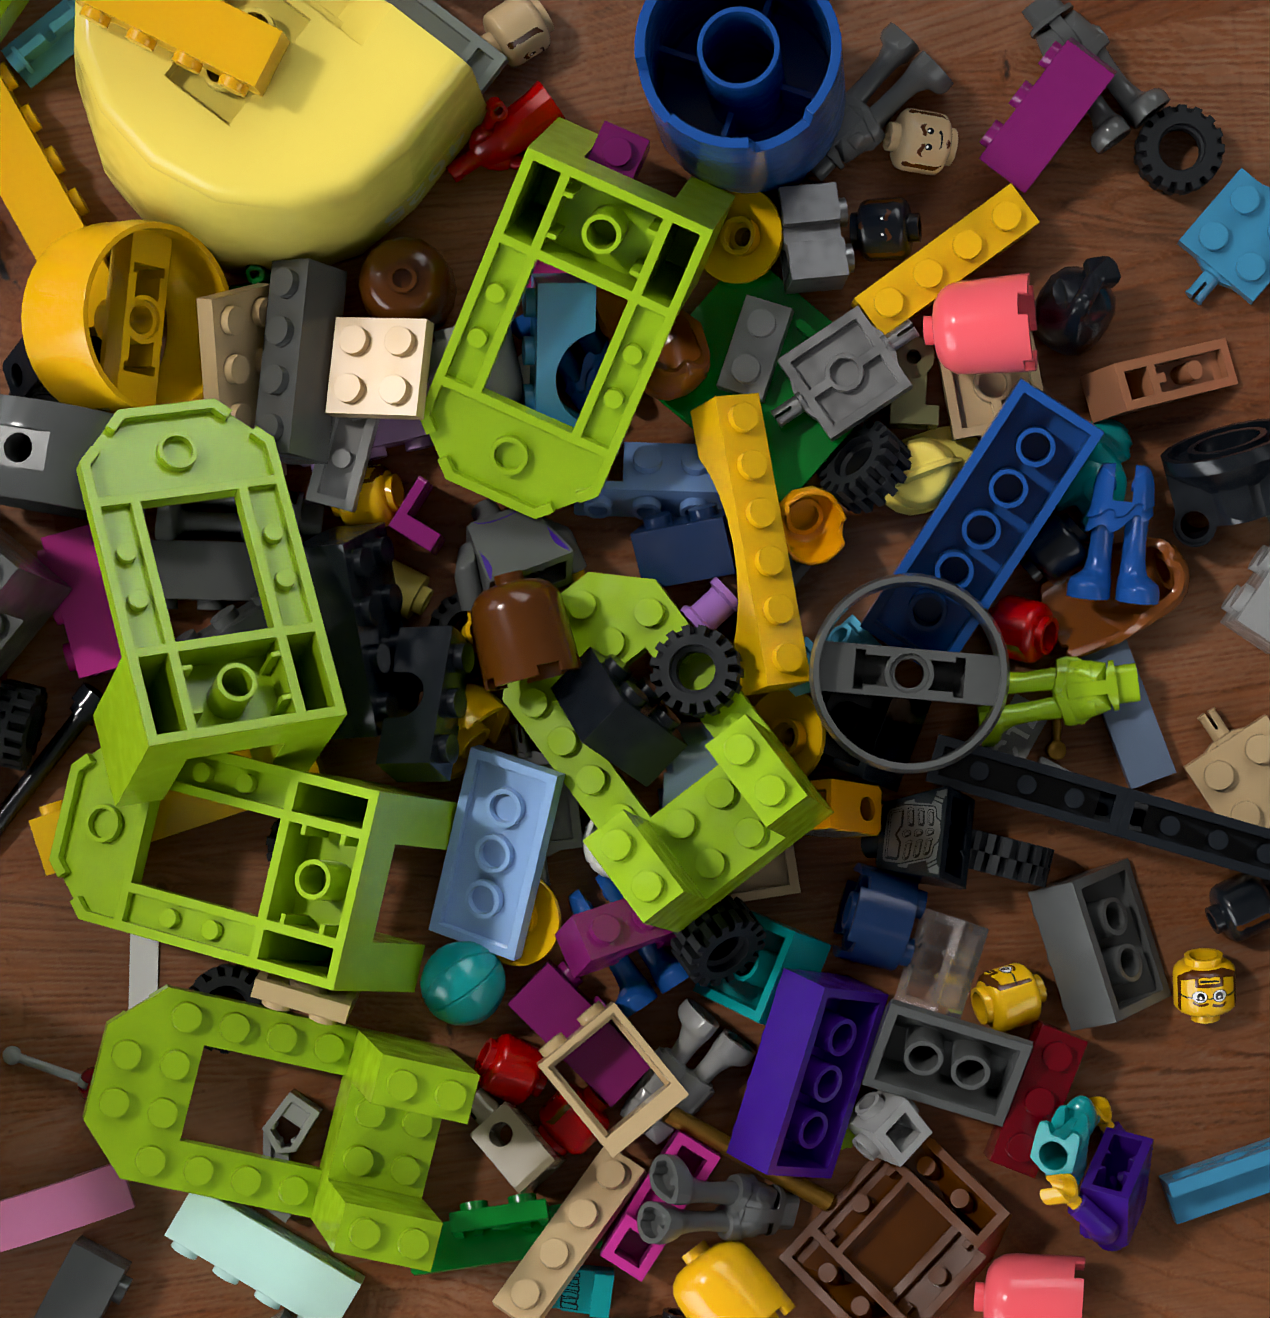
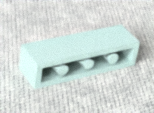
M189 1193L164 1235L173 1240L171 1247L181 1255L192 1260H196L200 1256L215 1265L212 1271L223 1280L234 1285L242 1281L256 1290L254 1296L260 1302L277 1310L282 1305L297 1314L296 1318H342L365 1278L363 1274L245 1204Z

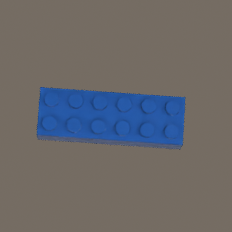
M1020 377L893 574L918 573L945 579L968 591L988 610L1105 432ZM899 587L880 592L863 618L860 627L891 647L960 652L979 623L958 602L941 593L917 587Z

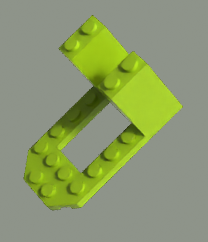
M558 117L527 147L427 393L424 420H420L426 435L429 434L439 456L438 463L446 480L533 519L554 513L556 509L576 502L582 503L600 495L674 322L701 277L735 198V195L693 176L690 177L675 198L588 159L598 134L561 117ZM538 260L628 300L575 427L485 388Z
M215 398L117 410L93 446H90L79 461L76 469L122 656L93 714L115 808L164 800L186 760L191 758L250 749L252 759L308 772L347 715L275 439L258 426L252 429L232 416V409ZM234 497L268 628L176 642L143 509Z
M587 572L561 593L579 657L589 647H592L607 658L610 654H614L627 666H630L647 651H649L652 657L656 658L658 650L655 647L659 641L664 644L669 639L666 634L672 630L676 633L682 631L681 626L691 625L661 584L655 579ZM694 653L687 656L679 668L680 681L685 688L690 690H701L707 687L715 675L714 662L710 656L704 653ZM562 675L529 684L527 679L507 684L508 688L503 690L502 700L552 768L565 774L564 784L598 828L583 840L584 844L640 920L645 924L679 933L834 813L742 691L739 694L735 693L731 700L734 702L728 708L723 706L719 709L721 713L715 716L706 714L704 718H699L714 737L705 747L717 761L718 765L652 816L614 764L590 749L579 739L550 689Z
M101 748L93 754L86 753L71 764L49 861L57 877L64 879L73 897L70 903L78 919L332 991L415 992L425 945L376 932V925L395 844L447 850L457 802L373 781L300 771L229 752L187 759L169 790L281 819L259 914L256 915L141 883L161 800L115 808Z
M166 984L151 993L147 999L126 1012L125 1010L106 1021L82 1118L120 1179L311 1218L331 1250L335 1253L431 1272L443 1222L422 1199L441 1120L445 1119L468 1124L480 1075L447 1046L339 1022L336 1025H324L311 1020L308 1015L290 1011H276L263 1005ZM204 1045L342 1075L320 1167L181 1138Z

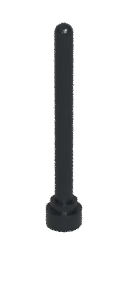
M83 682L73 695L74 703L70 707L72 714L1 803L0 836L88 724L91 726L95 724L93 714L103 693L90 684Z

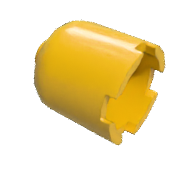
M703 1240L681 1257L686 1266L676 1275L673 1284V1296L686 1318H779L775 1312L777 1309L785 1316L796 1307L755 1254L742 1242L722 1240L710 1247Z

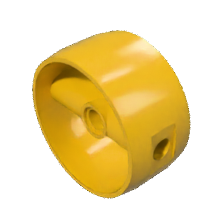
M126 220L97 223L77 229L54 241L42 253L27 280L23 295L21 322L28 358L43 386L53 397L64 404L115 414L119 409L202 400L204 395L196 298L228 291L229 286L220 265L208 248L191 233L178 226L150 220ZM111 249L106 299L100 302L94 315V327L97 335L102 340L100 362H98L90 338L88 304L91 286L97 269ZM165 307H166V314H167V340H166V346H165L164 355H163V358H162V361H161V364H160L161 346H162V337H163V327H164V317H165Z

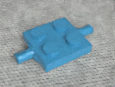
M1243 168L1235 174L1177 243L1196 259L1203 271L1190 288L1185 291V294L1191 299L1203 285L1205 286L1195 297L1193 302L1201 305L1219 284L1222 287L1232 289L1252 305L1270 284V187L1262 185Z

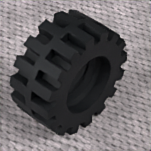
M1179 104L1176 107L1171 108L1169 106L1163 108L1144 124L1135 140V155L1133 158L1135 165H1138L1140 169L1138 174L1142 180L1146 178L1150 183L1149 187L1153 190L1158 188L1165 195L1179 194L1181 196L1200 189L1214 177L1223 160L1221 159L1225 153V144H1222L1221 141L1223 137L1221 128L1217 129L1213 123L1216 120L1211 115L1206 117L1202 114L1203 110L1196 106L1191 109L1187 108L1185 104ZM1183 131L1195 139L1198 146V158L1192 167L1185 170H1175L1168 167L1162 161L1159 145L1167 133Z
M8 678L1 682L0 766L25 771L27 766L31 764L32 755L35 756L37 751V743L41 739V730L46 719L44 717L48 705L46 703L48 698L46 688Z

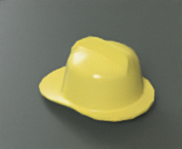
M945 426L901 440L911 451L912 457L908 460L912 464L910 470L903 471L907 476L904 484L897 483L895 485L898 492L893 497L889 493L884 497L886 500L885 505L897 513L910 516L933 511L979 442L978 438L972 437L952 441L950 426Z

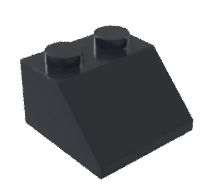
M821 691L829 715L848 740L868 754L880 759L897 763H909L931 701ZM826 730L825 747L819 763L895 792L898 791L904 773L885 771L861 762L841 748Z

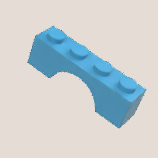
M532 273L531 288H526L522 297L524 317H530V336H523L522 362L524 366L530 365V384H522L521 404L575 427L580 413L569 408L559 399L556 388V373L559 362L566 350L581 337L596 331V286L568 273Z

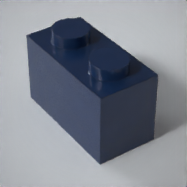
M706 503L690 508L688 510L689 515L672 518L671 512L665 511L644 517V523L630 534L640 577L655 579L662 587L736 574L733 543L724 508L718 509L717 503Z

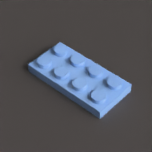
M482 745L470 748L428 930L457 941L478 943L488 949L490 953L512 961L522 957L565 778L564 773Z

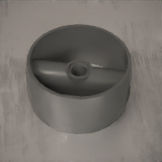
M0 394V505L88 520L76 469L79 461L90 446H93L114 414L53 401ZM147 508L143 509L144 516Z
M918 573L893 574L869 581L854 589L836 604L827 615L817 633L811 651L809 664L810 691L813 704L823 726L838 745L851 756L865 764L885 771L911 774L930 772L952 765L973 752L992 732L1002 714L1008 696L1010 684L1009 655L1003 635L996 621L979 600L968 591L952 582L931 575ZM917 587L941 593L968 610L983 628L991 645L993 655L826 640L841 616L860 600L879 591L891 588ZM903 660H913L922 668V681L914 688L902 687L895 679V668ZM821 691L990 706L975 733L952 752L925 762L897 763L868 754L848 740L829 715Z

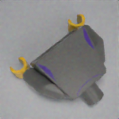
M485 499L476 504L471 512L474 522H471L466 527V543L458 550L454 575L461 611H467L468 621L463 626L461 634L473 644V638L470 633L472 625L471 608L474 600L481 592L496 586L494 576L523 570L524 579L541 578L559 588L572 583V579L573 583H575L585 575L584 568L587 567V564L573 532L567 526L545 516L533 519L511 508L502 511L497 502L491 499Z

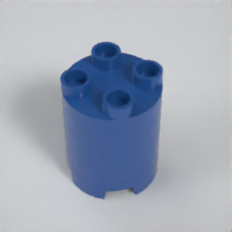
M645 0L636 26L634 54L642 88L666 151L693 177L725 191L758 193L771 190L778 191L779 187L799 185L807 173L830 150L840 130L845 111L846 89L842 37L837 17L829 0Z

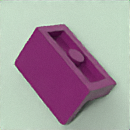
M419 476L388 526L432 554L437 555L446 539L415 519L434 487L428 480Z

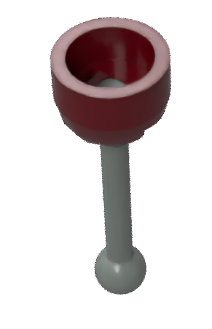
M9 1046L3 1051V1060L9 1065L21 1063L78 1083L79 1093L84 1100H87L95 1066L87 1068L82 1074L24 1055L16 1046Z

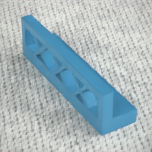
M1270 1137L1160 1175L1159 1179L1174 1222L1180 1224L1270 1193Z

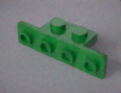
M536 1193L512 1195L507 1198L508 1204L490 1207L487 1200L462 1203L459 1205L460 1211L450 1212V1221L443 1222L431 1272L411 1268V1273L414 1276L521 1261L562 1204L549 1206L546 1198L537 1199ZM602 1238L600 1239V1241L594 1249H600L602 1247Z

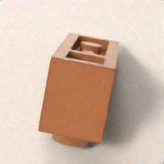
M1226 338L1114 363L1080 377L1093 423L1140 412L1238 384Z

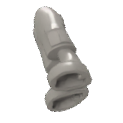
M686 998L678 1009V1017L682 1027L677 1041L672 1049L658 1047L655 1053L689 1094L676 1107L691 1115H695L715 1093L711 1081L719 1073L731 1066L743 1067L750 1064L756 1056V1052L740 1036L724 1028L696 1068H688L686 1066L687 1062L702 1044L719 1028V1023L704 1007L694 1000ZM651 1068L640 1078L638 1084L625 1101L620 1111V1115L623 1118L664 1085ZM661 1118L647 1129L644 1135L658 1145L676 1128L663 1122Z

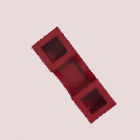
M1040 1020L1034 1022L1027 1039L1033 1041V1048L1003 1126L994 1125L983 1152L989 1161L1034 1179L1039 1167L1030 1158L1038 1125L1040 1121L1044 1120L1051 1122L1058 1107L1064 1105L1088 1041L1081 1036Z

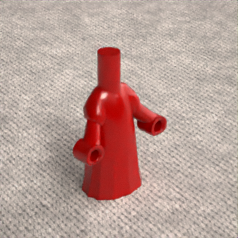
M538 80L529 91L508 108L499 97H491L486 101V114L482 123L471 133L469 151L446 166V169L456 183L480 166L493 171H506L509 168L519 170L523 157L518 156V154L527 150V147L558 117L563 119L565 117Z

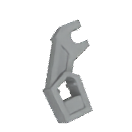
M293 1089L290 1091L262 1128L263 1155L291 1161V1152H296L301 1147L323 1108L297 1090ZM282 1116L301 1128L299 1134L295 1135L291 1139V1143L288 1144L284 1143V1138L280 1136L276 1129L279 1126L278 1120ZM266 1209L271 1214L282 1220L284 1223H286L292 1215L289 1213Z

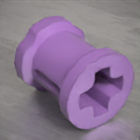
M717 577L710 581L712 587L691 607L685 605L680 609L694 627L704 625L712 630H716L734 612L737 613L738 599Z

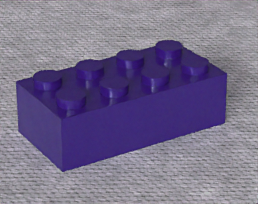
M783 968L726 1153L766 1175L831 1179L889 995L848 975Z

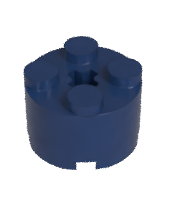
M857 863L853 870L860 873L857 882L847 880L840 900L834 933L843 935L842 947L833 945V955L841 959L891 972L898 965L908 967L915 949V939L910 938L914 919L920 920L927 904L928 892L918 889V880L913 877L879 870L871 865Z

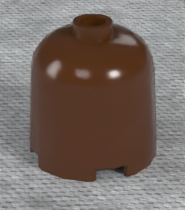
M405 236L389 239L371 250L361 266L358 285L364 308L370 318L428 319L434 323L433 332L447 321V317L454 308L457 286L453 270L440 252L422 239Z
M523 570L507 572L494 576L496 586L484 590L474 600L471 608V623L485 691L508 688L507 684L527 679L529 684L563 675L567 670L582 668L563 598L558 588L551 582L541 578L524 579Z

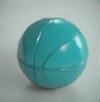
M456 941L438 948L425 964L420 981L421 994L427 1008L438 1019L454 1026H469L488 1019L497 1010L506 990V975L503 965L496 954L490 953L488 949L472 941Z

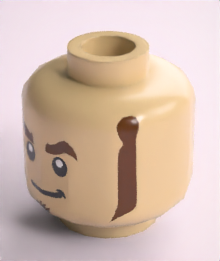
M506 0L484 15L483 26L486 33L480 37L508 58V65L517 67L550 46V32L554 30V25L539 0Z
M906 108L899 114L895 122H889L885 128L884 133L886 136L883 140V148L886 151H890L892 164L897 169L926 175H936L944 166H950L955 158L958 146V132L956 128H952L949 118L944 114Z

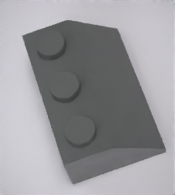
M1128 858L1055 880L1046 884V887H1039L1028 892L1033 915L1039 926L1047 952V959L1052 967L1061 996L1062 1007L1067 1015L1071 1031L1117 1023L1172 996Z
M891 999L884 1009L863 1076L862 1085L1002 1127L1033 1048V1041Z

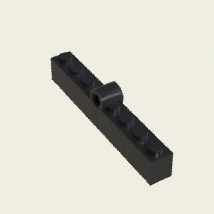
M938 734L931 760L952 752L966 741ZM978 746L973 752L952 765L928 772L925 781L949 786L961 792L1270 881L1269 828L983 746Z

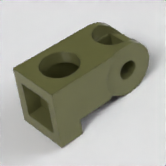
M916 337L896 350L898 364L912 383L913 389L888 405V429L936 430L939 425V405H926L927 374L934 363V350L931 345H925L924 338Z

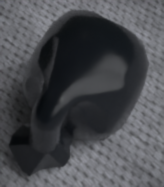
M1109 256L1087 258L1083 263V267H1064L1051 275L1035 299L1037 330L1034 333L1036 337L1050 349L1067 356H1080L1091 350L1105 333L1115 315L1116 297L1111 288L1118 284L1121 278L1117 263Z

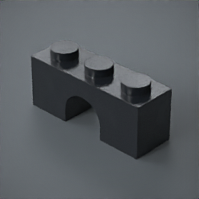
M454 626L400 627L392 673L411 691L423 692V697L417 708L410 714L403 717L384 718L376 764L396 782H447L451 780L453 764L459 756V743L457 739L459 732L458 718H462L466 713L467 699L465 691L468 673L472 671L474 666L473 645Z

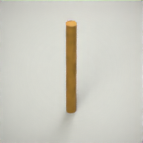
M675 1106L662 1117V1121L681 1130L697 1141L776 1185L783 1187L785 1190L821 1210L826 1211L831 1206L834 1194L806 1178L766 1175L727 1154L731 1137Z

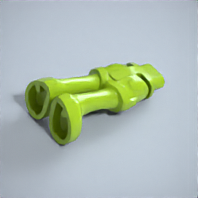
M1064 656L1056 659L1055 667L1025 672H1010L1008 694L1052 691V697L1005 705L997 724L981 745L983 747H994L1000 742L1005 731L1024 723L1062 719L1065 726L1083 725L1091 717L1112 710V706L1114 711L1120 710V704L1141 701L1136 663L1114 666L1113 660H1107L1106 668L1105 662L1082 660L1075 656ZM977 706L979 726L986 717L990 706Z

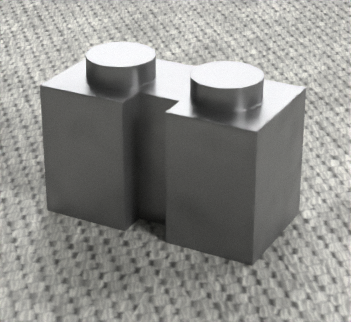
M829 182L779 187L773 202L777 206L782 218L783 245L780 252V261L785 294L842 289L849 273L854 272L855 257L852 244H845L844 237L842 238L840 227L848 225V207L846 199L838 197L837 183Z

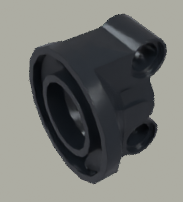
M1270 418L1232 423L1201 432L1168 447L1160 455L1175 508L1173 532L1182 544L1189 547H1200L1207 544L1214 537L1217 526L1242 524L1270 515ZM1191 511L1201 512L1207 517L1209 524L1203 528L1192 527L1186 522L1184 515Z

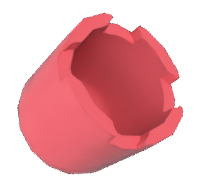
M1030 273L958 281L948 284L940 290L933 303L932 316L923 317V332L925 345H935L937 357L946 369L957 374L1013 373L1037 370L1038 350H1032L1030 331L1037 330L1033 285H1029Z
M1028 1253L1003 1254L996 1258L988 1267L985 1282H975L974 1311L983 1312V1318H1082L1084 1279L1074 1278L1075 1270L1084 1271L1085 1256Z

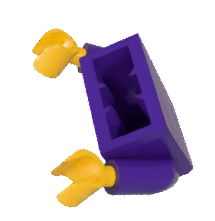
M1096 1096L1089 1099L1094 1104L1097 1115H1100V1121L1096 1126L1099 1125L1102 1131L1100 1133L1101 1141L1081 1184L1080 1195H1078V1184L1073 1175L1055 1174L1046 1175V1179L1051 1183L1052 1188L1041 1189L1040 1197L1046 1205L1067 1204L1068 1213L1080 1223V1234L1083 1237L1092 1239L1104 1250L1118 1251L1129 1245L1145 1206L1154 1139L1126 1132L1118 1121L1113 1123L1109 1101L1104 1097Z

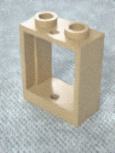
M597 1001L577 1018L581 1027L566 1038L560 1032L538 1050L543 1058L536 1064L607 1152L614 1158L689 1094L618 1006L611 1001L604 1007L600 1001ZM612 1020L664 1085L610 1130L606 1131L554 1066Z

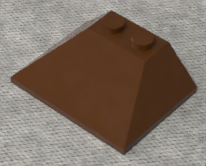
M929 1136L901 1167L879 1158H875L874 1161L868 1160L834 1197L831 1206L826 1211L822 1210L779 1258L837 1318H939L992 1261L1013 1215L941 1145Z

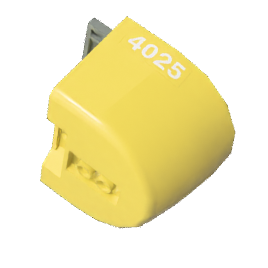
M221 0L282 30L290 41L263 97L248 90L244 98L217 84L220 76L203 67L198 75L171 61L174 53L159 45H156L154 51L151 52L125 38L128 30L113 22H110L108 28L105 29L79 15L82 7L75 1L74 58L76 80L105 173L114 187L142 220L168 223L188 231L208 248L222 271L226 273L246 274V266L251 264L263 266L271 271L272 261L310 258L327 265H332L362 255L419 205L446 170V166L451 164L470 139L472 131L482 123L485 117L486 103L482 95L509 62L504 54L433 0ZM252 270L251 273L256 275L259 271Z

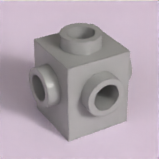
M874 1089L872 1092L864 1095L856 1103L855 1110L852 1112L848 1128L855 1135L852 1143L862 1155L872 1161L875 1158H879L899 1167L909 1159L933 1132L919 1116V1109L911 1099L879 1089Z

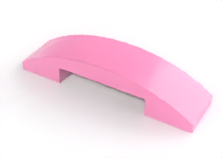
M108 1164L76 1174L72 1178L0 1200V1252L46 1239L134 1208L136 1205L128 1180L120 1179L112 1165Z

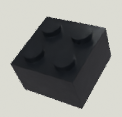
M589 647L580 657L582 668L567 670L550 689L581 742L648 787L688 746L677 729L681 722L669 708L661 704L660 701L662 699L658 697L654 691L656 690L655 685L648 678L642 677L638 681L631 676V670L617 656L610 654L606 658L592 647Z

